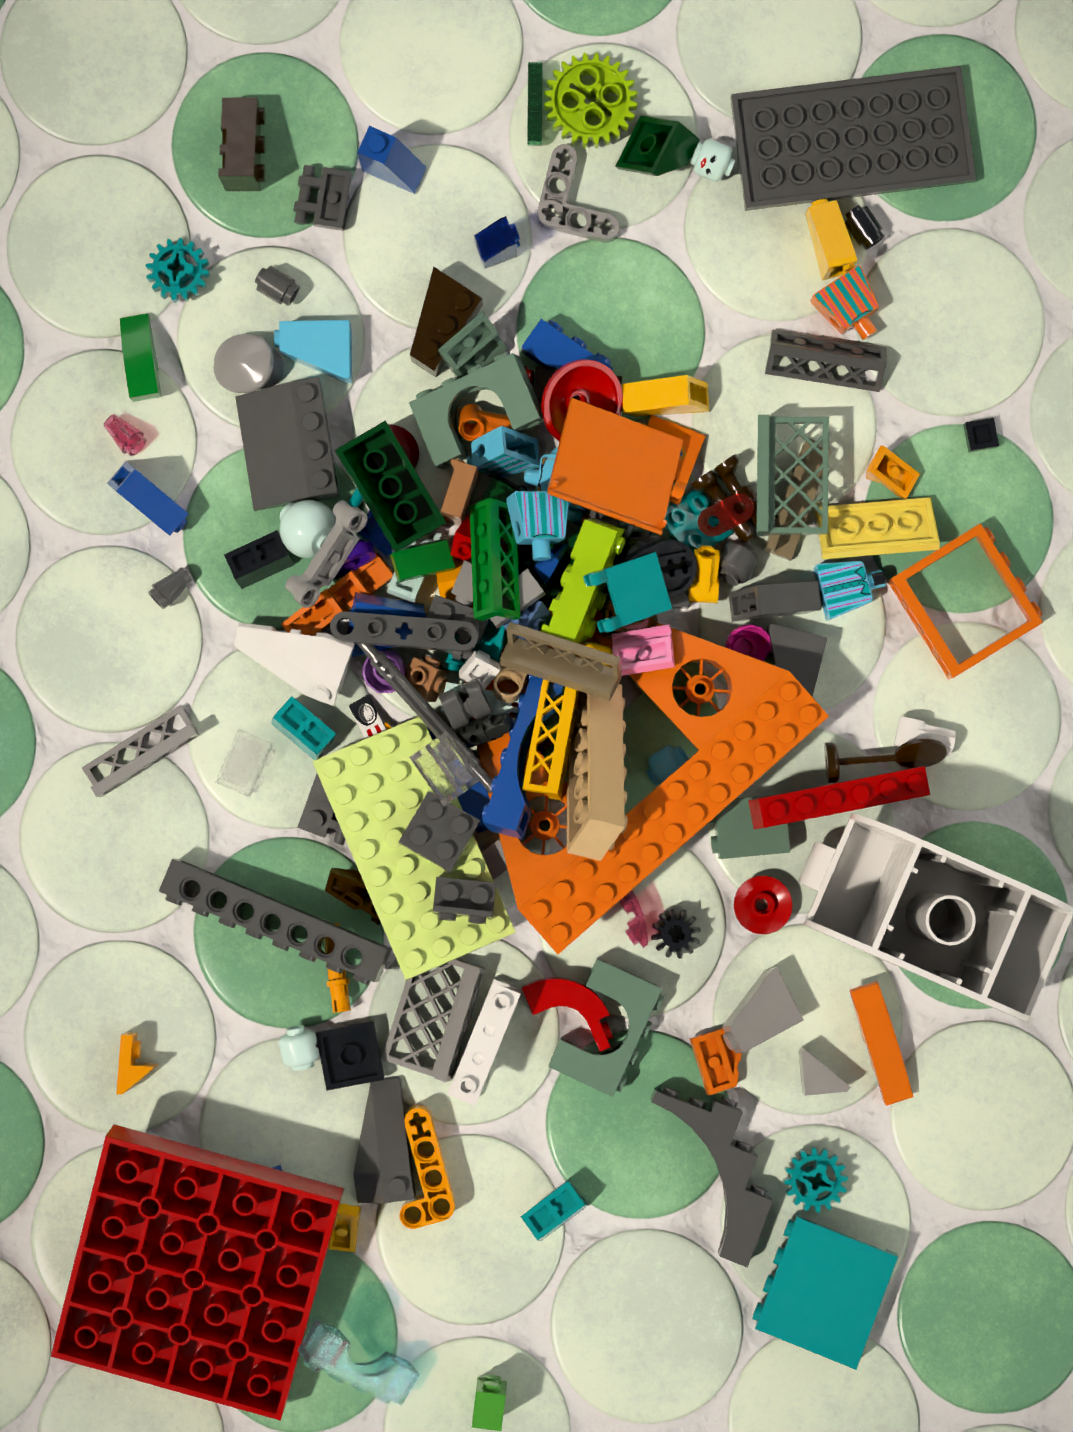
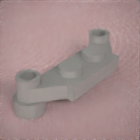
M339 501L334 506L333 515L336 516V523L315 557L311 560L304 574L301 576H291L285 584L286 589L293 594L294 600L304 608L311 607L317 602L320 596V588L325 585L330 586L360 539L357 532L361 531L367 523V515L358 507H352L345 501Z

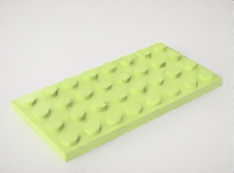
M419 717L312 761L405 980L516 933L497 888H495L493 919H486V924L469 923L468 917L456 916V921L439 920L438 914H433L436 877L494 883L474 835L471 836L451 873L398 843L428 791L462 810L429 731Z

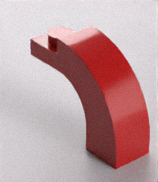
M563 977L542 978L522 986L523 993L533 1015L557 1006L572 1008L586 1019L599 1051L610 1048L608 1040L612 1039L613 1036L607 1022L602 1024L600 1022V1019L610 1014L600 997L590 988L578 981Z

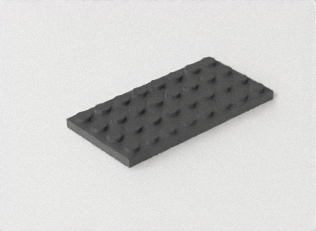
M961 66L731 94L730 100L745 211L812 203L820 199H828L829 201L973 183L976 180Z

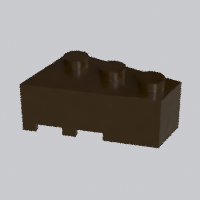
M433 267L410 352L411 362L434 377L437 376L445 364L438 349L472 321L483 307L482 297L436 267Z

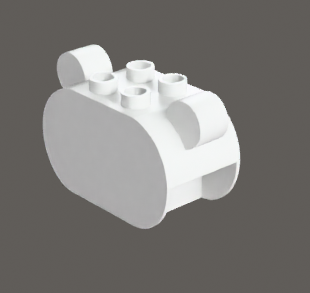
M853 813L847 822L836 849L819 842L814 843L798 880V883L818 891L803 925L1027 1023L1032 1018L1030 1017L1041 989L1046 984L1060 951L1061 942L1073 917L1072 906L1046 893L899 829Z

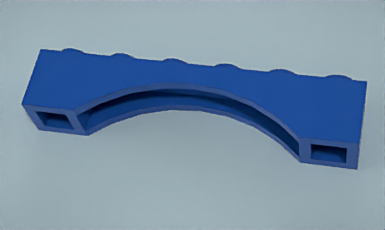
M529 674L527 676L528 686L526 693H523L519 699L517 720H514L510 726L508 747L504 748L501 753L499 774L492 781L490 802L485 804L482 812L483 823L489 831L519 839L524 838L532 813L526 791L522 788L524 783V767L531 745L543 679ZM550 682L548 695L554 702L564 695L565 686ZM546 699L545 708L550 705V703H549V701H548L547 699ZM554 709L543 716L542 723L555 712Z

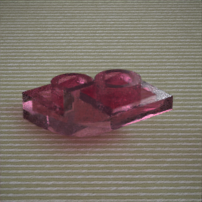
M631 890L619 901L627 914L633 912L635 915L626 922L629 928L625 930V933L634 946L640 943L644 948L648 945L646 922L636 895Z

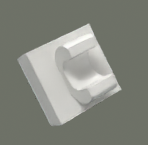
M475 650L459 670V678L467 682L477 678L482 689L485 690L501 670L500 663L491 659L489 654L481 650Z

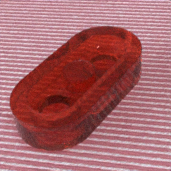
M736 493L703 510L698 518L699 529L707 536H718L749 520L754 513V502L748 495ZM741 502L745 505L743 513L736 512V503ZM710 516H716L719 519L717 526L709 524Z

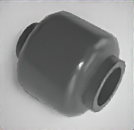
M745 541L727 543L720 553L718 577L723 582L733 586L746 583L758 563V557L753 552L754 548Z

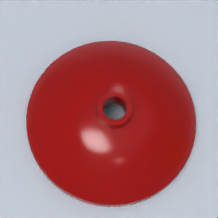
M589 359L575 360L560 367L549 379L542 396L541 409L544 423L550 434L559 442L572 397L576 396V399L619 416H621L623 408V392L616 375L604 364Z

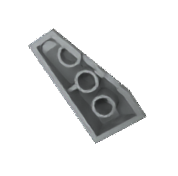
M400 1077L370 1082L353 1173L357 1203H391L415 1198L416 1191L409 1140L404 1121L405 1110Z

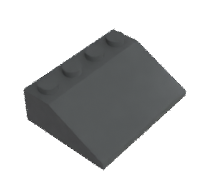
M319 377L287 382L235 396L254 511L282 507L302 500L318 501L340 497L322 383Z

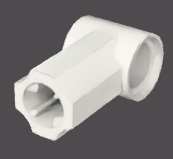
M899 718L894 746L900 747L902 744L913 740L933 739L946 745L947 755H951L955 744L956 731L926 725V722L917 719Z

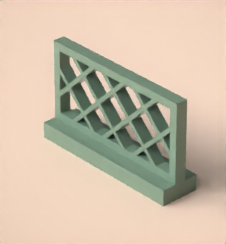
M758 415L757 536L828 535L829 417H770V415ZM776 424H788L796 433L783 443L776 436ZM795 424L804 425L799 429ZM810 424H823V435L815 443L803 433ZM800 435L811 447L798 458L787 446ZM775 441L781 446L776 452ZM822 441L823 452L817 447ZM783 450L795 460L785 472L775 464V458ZM813 450L823 458L822 465L814 473L802 462ZM798 464L810 475L799 487L787 476ZM775 470L781 475L776 481ZM821 471L822 480L817 476ZM783 479L795 489L784 502L775 494V487ZM813 479L822 487V494L814 502L802 491ZM798 493L810 504L799 516L787 506ZM775 500L780 504V506L776 510ZM821 500H822V510L816 505V504H818ZM783 508L795 519L788 527H775V516ZM814 508L822 516V527H808L801 519ZM797 523H799L802 527H794V526H795Z

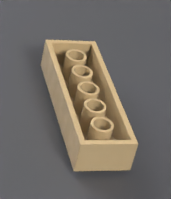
M618 684L610 701L581 692L567 766V853L599 861L602 860L608 850L613 849L615 840L620 833L623 834L628 823V817L624 815V806L627 801L624 781L627 769L624 767L623 761L626 754V744L623 743V735L626 722L623 720L625 698L622 697L621 684Z

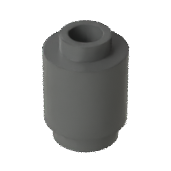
M272 265L267 269L262 268L255 279V283L258 284L256 290L280 305L283 303L287 306L291 305L300 289V286L295 283V279Z

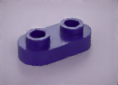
M358 540L334 579L343 577L350 571H354L371 562L376 557L372 543Z

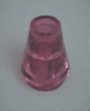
M116 414L111 415L105 421L104 428L123 454L127 453L130 456H134L143 449L147 440L143 437L144 433Z

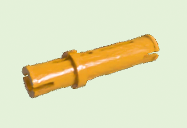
M330 937L324 938V949L326 953L330 954L334 950L335 944ZM327 968L329 981H326V985L330 988L332 1013L351 1011L348 994L350 979L347 978L346 971L343 970L341 974Z

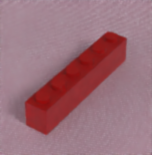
M925 766L752 799L748 800L753 829H761L931 794Z

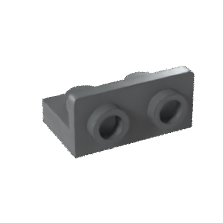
M436 877L433 914H438L439 920L456 921V916L468 917L469 923L486 924V919H493L496 883Z

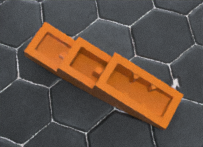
M375 553L376 557L371 562L354 571H350L330 588L323 590L313 606L308 608L302 607L281 623L287 633H290L291 629L301 630L303 635L316 636L317 632H322L330 626L331 620L336 614L352 610L355 592L372 595L392 579L394 572L379 553Z
M875 981L850 989L849 992L862 1038L866 1044L884 1104L888 1106L914 1097L879 983Z

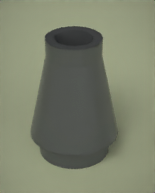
M180 567L174 573L152 584V589L148 593L162 609H165L168 605L172 607L186 586L192 581V578Z

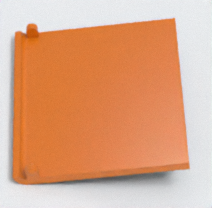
M572 398L570 399L547 494L662 535V528L667 524L665 516L683 439Z

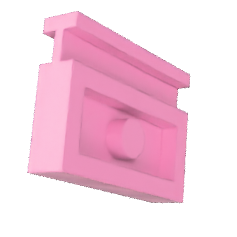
M669 624L612 634L613 655L621 657L622 676L675 667L671 636L672 629Z

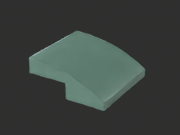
M481 312L439 348L438 352L454 376L459 379L468 375L467 371L474 366L483 364L485 367L494 361V357L504 353L508 348L498 336L499 333L484 312Z

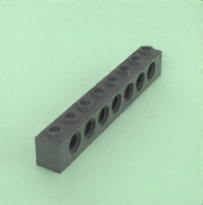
M180 859L171 860L159 892L166 894L165 900L180 906L183 902L193 906L192 911L208 917L209 913L220 917L218 922L223 925L235 928L237 924L247 928L245 934L257 939H262L263 936L273 939V946L286 951L289 950V947L300 951L298 956L315 962L316 958L327 962L326 968L342 974L343 970L349 971L354 974V980L369 985L370 981L378 982L392 950L388 946ZM193 881L198 882L200 885V892L196 897L191 896L189 893V885ZM219 892H223L227 897V903L223 908H219L215 903V897ZM246 903L251 904L254 909L253 916L249 920L245 919L241 912L242 907ZM273 914L277 915L281 921L280 927L276 931L271 930L268 925V920ZM300 925L304 926L308 933L304 942H299L295 937V930ZM326 937H330L335 944L334 950L330 954L322 949V941ZM353 948L358 949L362 954L361 962L358 965L352 964L348 958L349 952Z

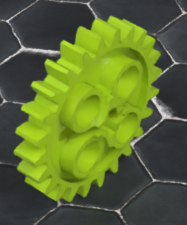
M586 52L583 53L582 61H578L573 55L572 65L569 66L566 62H561L563 72L553 70V77L556 81L547 80V87L551 90L544 91V98L551 101L544 103V110L552 111L547 115V121L556 120L553 125V131L563 129L561 139L564 140L569 135L572 136L573 146L577 143L578 139L582 140L583 148L587 147L589 141H593L594 147L598 148L599 140L601 139L608 146L610 145L611 135L618 140L620 139L619 128L628 131L629 125L625 120L634 121L635 115L630 112L637 110L638 104L631 101L637 98L638 94L637 91L630 90L634 86V80L625 81L629 71L623 70L619 72V61L612 66L609 65L610 56L608 55L603 62L599 61L597 52L593 60L588 59ZM586 75L592 76L595 79V83L590 86L584 85L580 79ZM570 85H575L579 91L571 89ZM607 93H614L619 99L614 103H608L604 100L603 96ZM592 97H595V98H596V102H595V103L592 102V101H591L589 104H586V103H585V102H586V98L589 99V100H590ZM573 98L578 102V105L574 108H567L563 105V101ZM604 111L610 112L612 115L607 116L604 114ZM595 115L601 119V123L591 126L586 122V118Z

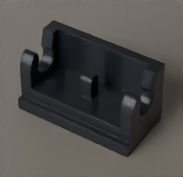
M277 530L224 554L233 577L241 589L294 565Z

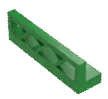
M488 498L470 506L474 619L484 621L499 616L516 620L520 618L517 543L507 503ZM499 510L506 512L505 525L499 519ZM501 537L507 544L506 554L500 547ZM502 565L508 572L507 582L501 575ZM503 594L509 600V609L502 608Z

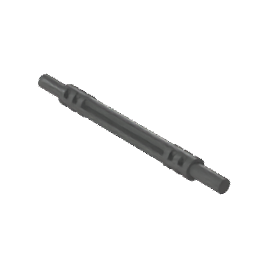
M356 643L372 660L370 664L376 668L377 672L384 677V680L393 687L450 751V754L465 768L466 772H471L486 790L492 793L491 785L493 778L480 765V759L474 755L472 750L467 747L405 678L398 667L389 660L384 652L380 653L374 645Z

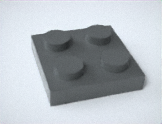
M428 791L398 843L451 873L480 820Z

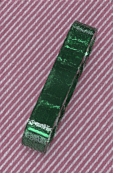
M528 62L527 146H542L543 62Z

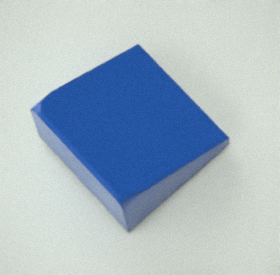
M567 543L551 548V559L537 561L534 569L545 584L548 583L568 548Z

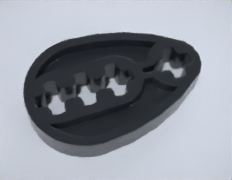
M662 539L648 543L632 552L621 562L623 563L652 552H656L660 567L667 566V560L668 563L673 564L686 560L687 563L682 569L673 568L670 570V575L668 572L662 571L669 596H676L685 592L693 583L697 572V562L692 550L683 542L671 539Z

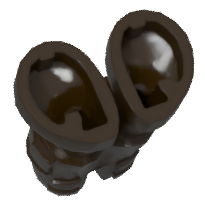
M734 454L713 469L732 493L730 497H727L723 492L712 470L695 480L691 485L695 491L705 492L717 503L713 509L722 522L729 525L741 541L748 543L754 539V535L744 521V518L748 516L751 523L757 529V497L750 485L742 486L736 474V470L740 465V459Z

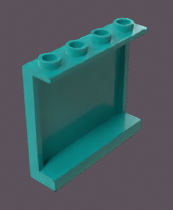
M797 1214L795 1220H788L783 1234L788 1237L784 1248L778 1247L773 1263L778 1265L774 1276L768 1274L762 1290L767 1293L763 1304L758 1302L752 1317L753 1320L757 1321L755 1329L857 1370L898 1255L888 1249L882 1250L804 1219L800 1214Z

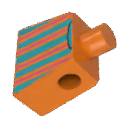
M857 265L812 296L811 304L840 334H844L854 327L862 340H865L877 332L869 317L877 311L879 306L860 265Z

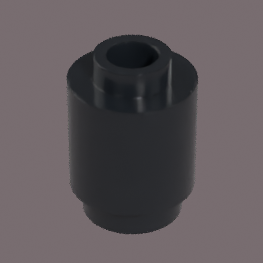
M857 205L845 214L847 218L845 221L846 228L859 246L862 245L865 250L870 249L885 237L882 233V226L868 206L861 208L860 205Z

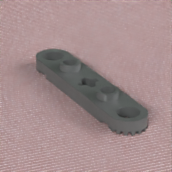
M340 612L333 617L330 623L333 636L345 643L469 652L475 648L479 639L476 627L467 621ZM349 619L353 622L354 629L350 634L342 635L338 632L337 626L341 620ZM403 624H407L409 630L413 631L412 635H407L406 640H402L401 635L396 633L397 629H402ZM461 629H467L472 633L471 641L464 645L457 643L455 640L456 632Z

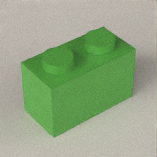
M484 1375L483 1378H477L471 1428L502 1431L507 1381H501L500 1376Z

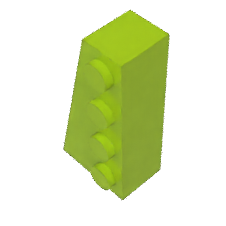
M592 517L584 520L570 555L571 559L575 561L573 565L569 564L562 575L560 582L561 586L564 587L563 591L559 592L556 599L552 600L549 611H552L553 614L549 625L543 624L540 632L578 644L593 636L597 626V621H594L596 612L602 609L606 600V594L603 593L606 582L597 586L587 587L583 576L614 566L616 554L620 555L625 544V538L622 537L625 529Z

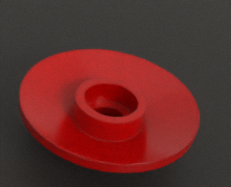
M755 876L746 880L738 888L734 897V913L739 923L748 931L763 935L771 934L780 930L788 922L792 913V898L787 887L778 879L770 876ZM758 900H766L767 907L765 910L757 908Z

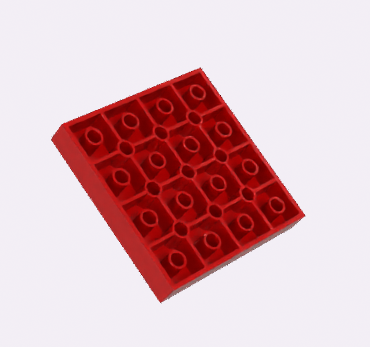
M114 1124L105 1136L51 1357L281 1421L287 1405L344 1188Z

